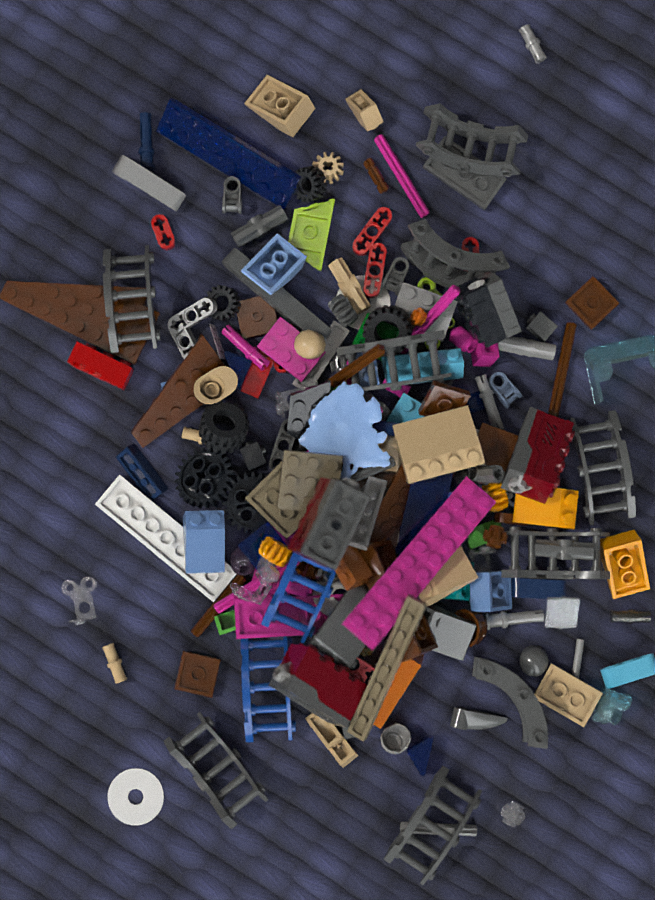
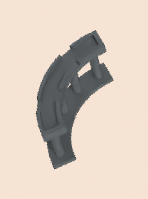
M441 103L425 107L424 114L431 120L427 140L416 142V146L423 154L445 165L459 169L463 173L470 172L504 177L520 174L521 171L514 165L513 159L516 145L527 142L528 134L519 125L495 126V129L484 128L483 124L469 120L465 123L458 120V115L449 111ZM438 125L447 131L444 148L435 142ZM455 134L467 138L463 157L450 152ZM475 140L489 143L485 161L471 159ZM498 143L509 144L505 162H492L495 147Z
M426 219L408 224L414 239L402 243L400 247L409 262L414 267L416 266L420 269L425 277L447 288H450L452 285L459 286L487 272H493L496 275L497 271L510 268L502 251L472 253L456 248L439 237ZM454 267L459 268V269H462V270H467V271L457 270V269H454Z
M145 245V255L116 257L112 256L111 249L103 250V266H106L105 273H103L106 317H110L107 330L111 353L119 352V345L122 342L152 339L154 349L157 348V342L161 341L160 329H156L153 298H156L155 286H152L151 264L155 263L154 253L150 252L149 245ZM145 262V269L119 272L114 270V267H117V265ZM146 277V289L118 292L114 290L116 279ZM147 296V311L115 312V302L118 299ZM149 318L151 332L124 335L118 333L117 323H120V321Z
M444 330L336 348L337 356L345 355V358H348V364L356 360L355 357L358 352L364 354L377 344L385 346L391 382L377 384L373 361L367 365L370 386L361 387L364 391L389 387L390 391L402 389V385L430 380L432 382H444V378L452 377L451 373L441 374L436 343H438V339L445 338ZM426 341V345H429L433 375L421 377L416 347H418V342ZM406 345V348H408L413 379L399 381L394 354L395 346ZM357 372L351 377V382L360 386Z
M616 410L608 411V420H605V422L577 427L575 419L570 418V421L574 422L572 428L575 431L573 441L580 464L577 466L578 475L582 477L584 487V517L588 518L590 525H594L595 514L617 510L626 511L628 518L636 517L635 495L631 496V485H634L626 442L621 439L619 431H622V427ZM606 429L611 432V440L582 445L580 434ZM611 447L616 450L618 459H615V461L587 466L584 452ZM612 469L620 470L621 480L619 483L591 488L589 473ZM614 491L623 492V500L621 502L593 507L592 495Z
M509 527V531H504L507 532V535H511V566H509V570H501V578L575 579L576 576V579H610V571H602V567H600V537L610 536L609 532H602V528H590V532H559L557 528H548L547 532L521 531V527ZM519 536H528V567H526V570H521V566H519ZM536 537H549V540L557 541V537H571V540H574V542H579V537H592V543H595V558L591 571H581L579 559L571 560L569 571H559L556 557H549L547 571L538 570L535 556Z
M474 657L472 676L476 677L475 679L484 680L500 687L515 704L522 724V741L528 742L527 746L548 749L546 719L537 697L528 685L507 668L493 661Z
M199 712L197 715L202 722L180 741H174L169 736L163 742L169 753L184 769L188 768L193 774V780L203 792L206 791L212 799L210 803L219 817L232 830L238 825L233 818L236 816L235 813L257 795L266 802L268 798L264 792L267 790L260 781L257 783L241 761L242 755L236 748L232 749L216 730L213 720ZM208 729L215 738L193 756H187L183 751L184 747ZM221 744L229 755L207 773H201L196 766L197 762L217 745ZM234 761L242 773L220 791H215L210 784L211 779ZM247 779L253 789L234 805L226 807L223 802L224 797Z
M442 766L434 775L424 794L426 797L420 806H417L409 819L410 823L405 830H401L383 859L391 863L394 858H400L424 874L420 881L422 885L428 879L431 881L437 872L436 868L450 848H455L460 840L458 835L473 809L476 810L481 803L479 797L482 790L478 789L473 796L448 781L446 775L449 769L445 766ZM440 787L446 788L468 803L463 814L438 799L439 796L436 794ZM430 805L432 807L435 805L459 821L451 834L427 818L425 813ZM418 825H424L447 840L440 852H437L415 837L413 832ZM405 843L408 845L411 843L434 858V860L427 867L404 852L403 846Z

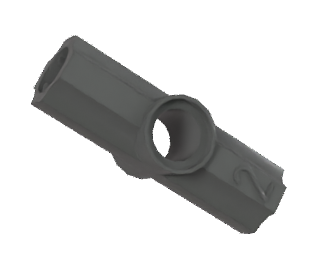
M279 205L263 215L254 216L246 225L233 231L231 235L240 248L256 238L260 239L268 235L273 228L286 222L288 218L283 208Z
M500 465L474 466L457 471L453 478L456 484L459 485L467 476L475 484L485 486L489 483H500L505 477V472Z
M536 539L535 556L556 557V559L594 560L595 543H582L557 539V541Z

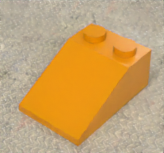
M555 488L553 497H548L545 504L515 494L513 522L560 529H575L579 491Z
M630 530L600 539V556L605 571H610V579H607L612 598L617 599L649 590L650 585L642 540L636 531Z

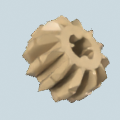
M323 152L324 158L318 155L316 157L317 161H313V166L318 167L319 171H323L322 177H326L324 183L326 180H329V183L333 184V178L339 181L340 177L338 175H343L344 173L341 169L344 167V163L339 162L341 157L337 156L334 158L333 152H331L330 157L327 156L326 152ZM325 166H331V171L329 169L325 171Z

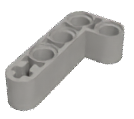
M121 155L111 171L176 212L186 197V194L124 155Z

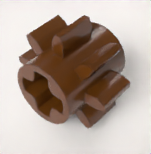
M491 525L489 530L484 529L483 539L487 542L486 545L488 547L499 549L501 544H506L508 535L507 532H504L503 527Z

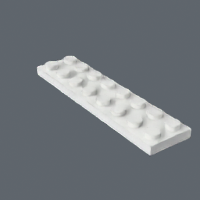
M121 475L115 479L95 503L96 506L212 602L218 598L237 575L227 562H225L224 573L186 574L183 526Z

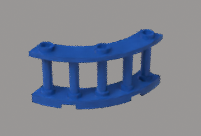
M292 552L291 559L285 568L280 584L271 599L261 625L268 627L271 620L274 622L277 620L304 632L300 642L304 643L307 636L311 638L315 630L313 624L325 598H330L334 589L331 587V584L336 575L335 570L320 566ZM298 561L307 562L329 572L330 575L326 585H321L297 574L295 568ZM289 581L298 582L322 593L316 607L288 595V592L285 590ZM285 601L311 613L312 616L308 624L305 625L279 613V610H277L279 603H284Z
M283 636L284 640L253 641V639L249 638L241 639L242 699L245 715L244 729L246 742H254V734H257V732L288 730L289 740H292V732H296V721L292 720L291 700L286 697V704L255 706V704H252V693L275 689L269 686V683H254L250 679V671L262 668H277L282 660L253 661V659H250V651L261 648L284 647L285 656L289 646L292 644V637ZM287 712V723L257 724V722H253V716L256 713Z

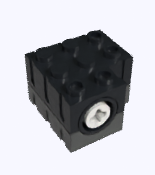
M493 272L484 273L457 286L460 288V293L456 297L460 305L457 307L461 317L464 316L466 323H464L466 330L471 333L474 339L476 338L479 344L482 343L487 348L522 332L502 279Z

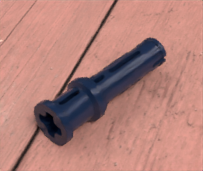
M142 112L139 114L141 144L138 154L140 155V165L148 171H154L153 155L155 150L152 148V114Z

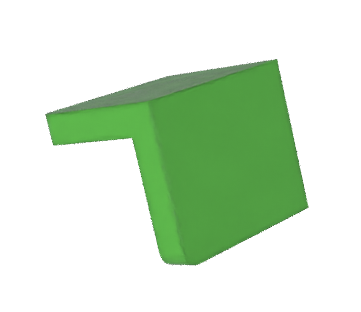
M234 610L214 616L219 635L235 631Z

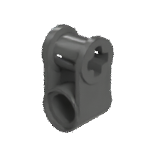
M234 176L228 177L224 181L222 214H226V212L242 214V186L239 179ZM232 182L238 184L237 189L234 191L228 189V185Z
M398 257L393 261L382 282L381 289L386 288L395 292V295H399L409 270L407 259ZM400 262L406 266V269L401 272L395 268V265Z

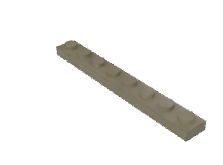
M411 594L405 600L347 730L348 733L363 742L370 733L427 607V603Z

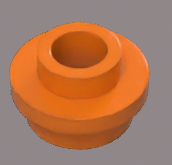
M421 307L413 310L410 315L413 326H422L427 318V313Z

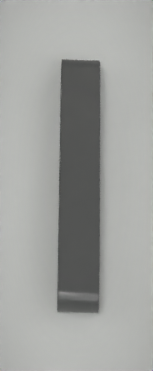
M233 248L221 261L231 273L300 332L313 330L321 334L324 340L332 332L324 322L283 287L270 295L243 274L241 270L251 260L238 249Z

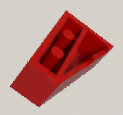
M77 341L67 363L125 391L134 372V369L130 367L131 363L122 359L119 362L113 359V355L105 351L102 354L96 351V347L88 343L84 345Z

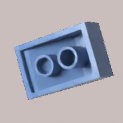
M224 510L185 511L183 516L186 574L224 573Z

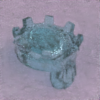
M606 686L602 690L605 695L600 698L592 719L594 722H600L601 724L609 722L616 725L622 718L623 710H627L631 706L632 697L630 694H618V692Z

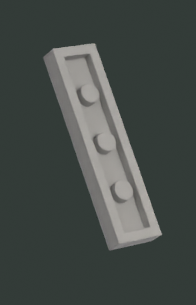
M333 321L329 327L332 332L325 339L326 346L324 351L326 353L302 383L296 378L293 381L292 385L301 391L316 384L332 360V356L337 352L336 348L341 346L349 334L350 330L342 327L336 321Z
M368 476L363 494L371 498L348 546L367 551L387 486L386 480Z

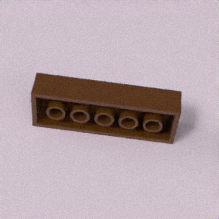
M391 540L370 544L367 551L359 550L373 574L365 583L369 590L398 558ZM424 614L402 662L422 656L438 648ZM393 625L392 628L387 632V633H388V636H390L394 625Z

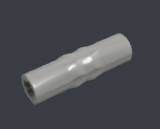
M511 336L498 342L499 351L553 361L556 345Z

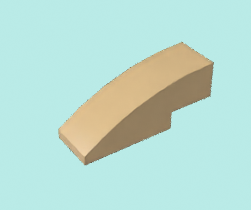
M313 713L305 718L340 766L344 768L359 756L349 742L344 739L343 734L336 725L327 723Z

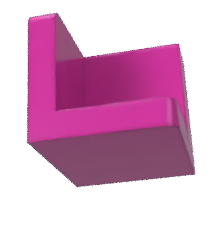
M477 343L476 348L471 352L473 366L491 367L500 357L498 343L487 348L482 343Z

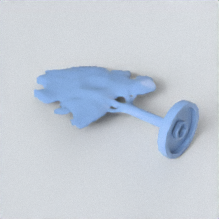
M343 382L328 396H324L323 400L311 411V417L308 420L310 427L299 438L300 444L307 448L309 452L343 456V469L340 480L346 477L351 478L352 474L358 470V467L381 466L384 468L390 465L389 454L387 451L383 452L378 444L385 441L387 434L384 431L378 433L376 429L372 428V424L380 422L382 419L380 403L375 397L366 402L363 397L364 390L356 383L347 385L346 382Z

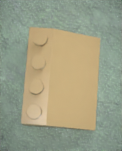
M468 405L392 425L406 481L409 484L485 464Z

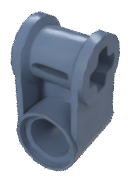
M496 372L489 377L490 388L505 408L508 409L510 404L517 398H522L520 391L504 373ZM495 376L502 379L501 386L494 385L493 379Z

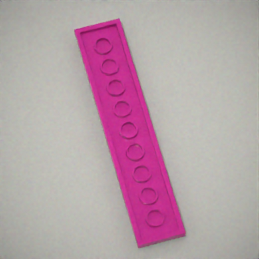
M466 476L344 620L342 625L373 650L396 623L407 596L411 594L416 598L496 501Z

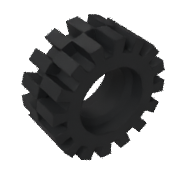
M308 166L295 171L296 173L292 175L294 179H291V183H294L291 188H295L293 194H298V200L311 202L319 200L324 196L323 193L327 190L324 186H327V182L324 183L326 177H322V170L319 171L318 167ZM307 177L310 179L312 184L311 191L308 189L306 184Z
M224 285L212 287V291L208 290V297L205 296L204 298H212L217 301L220 296H226L229 301L228 307L225 310L217 308L216 312L210 317L221 321L231 320V317L234 318L236 316L235 313L239 312L238 306L241 307V303H239L241 299L237 296L238 293ZM206 303L205 307L207 308L205 310H209L210 303Z

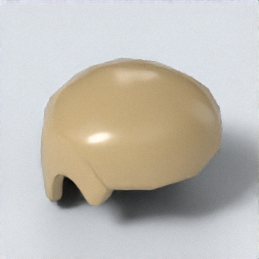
M313 330L301 331L294 341L296 353L305 359L319 358L324 353L326 346L324 337Z

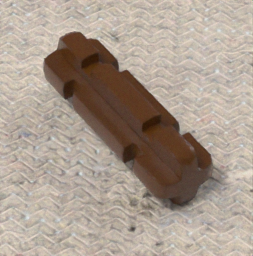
M373 158L366 159L364 166L368 170L374 184L377 185L379 193L386 192L389 187L384 182L378 167L375 166Z

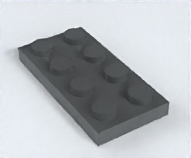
M444 136V138L439 143V145L443 148L446 136ZM453 142L450 152L463 157L465 149ZM471 155V159L479 160L475 156ZM429 157L423 165V169L484 211L507 180L504 176L481 175L470 172L463 173L459 169L445 165L432 157Z

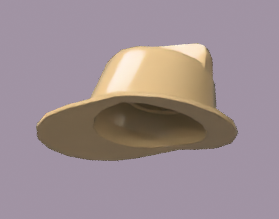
M226 366L214 368L196 380L194 384L195 397L204 404H214L221 401L235 391L238 385L237 375L231 368Z

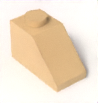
M362 90L345 99L359 123L367 131L377 128L379 124L384 122L376 103Z

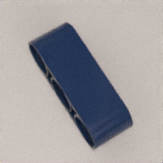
M511 578L512 597L566 600V580Z

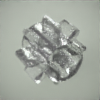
M513 801L511 804H505L501 810V816L504 817L502 822L512 827L521 825L525 819V812L522 811L524 807Z

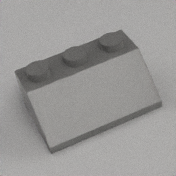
M403 282L395 308L403 309V313H407L410 320L413 310L421 307L424 309V312L428 313L442 296ZM453 300L425 333L444 330L446 335L458 301Z

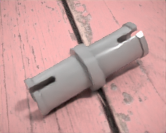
M527 24L521 27L519 32L526 42L525 47L527 50H530L535 62L540 63L544 61L547 56L544 54L540 46V40L535 37L531 26Z

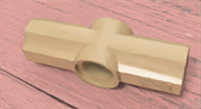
M341 257L331 262L328 267L337 280V285L341 292L349 300L357 315L368 310L371 305L362 292L360 283L355 275L350 272L343 258Z

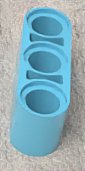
M654 653L600 669L606 689L655 675Z

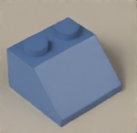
M501 570L476 572L479 578L469 583L471 611L494 612L512 609L511 578H501Z

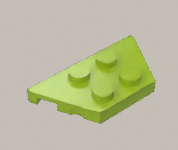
M335 199L294 209L288 242L306 256L305 261L318 271H322Z

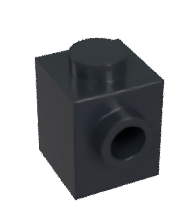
M253 440L243 444V448L240 451L249 471L267 464L264 457L267 453L263 444L259 446V443H254Z

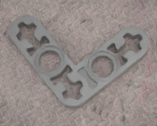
M203 298L168 320V329L183 359L188 355L186 350L193 348L197 342L190 328L211 316L217 310V303L212 298ZM206 303H210L209 310L200 311V309L206 306ZM191 310L196 313L194 321H191L188 317ZM182 320L185 321L184 323L179 324L178 328L174 327L176 322ZM184 336L188 337L190 341L187 347L182 344Z

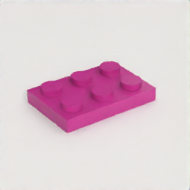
M280 317L257 345V348L302 383L326 352L324 351L319 358L305 359L299 356L294 349V341L300 331Z

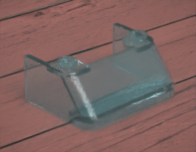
M654 335L590 347L585 352L584 359L595 405L603 402L600 382H605L611 378L613 374L611 364L648 356L650 365L655 369Z

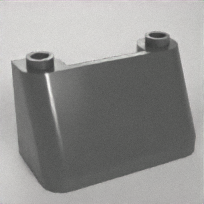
M365 585L345 592L324 624L318 629L319 633L317 632L315 636L313 635L308 642L309 645L319 649L318 652L333 658V663L337 666L340 664L351 670L357 665V657L366 645L344 627L342 623L370 591Z

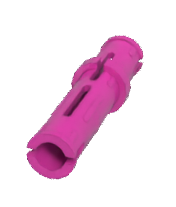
M231 325L226 326L228 330L225 328L222 330V335L243 352L248 361L251 360L261 371L268 367L270 361L259 353V349L249 344Z

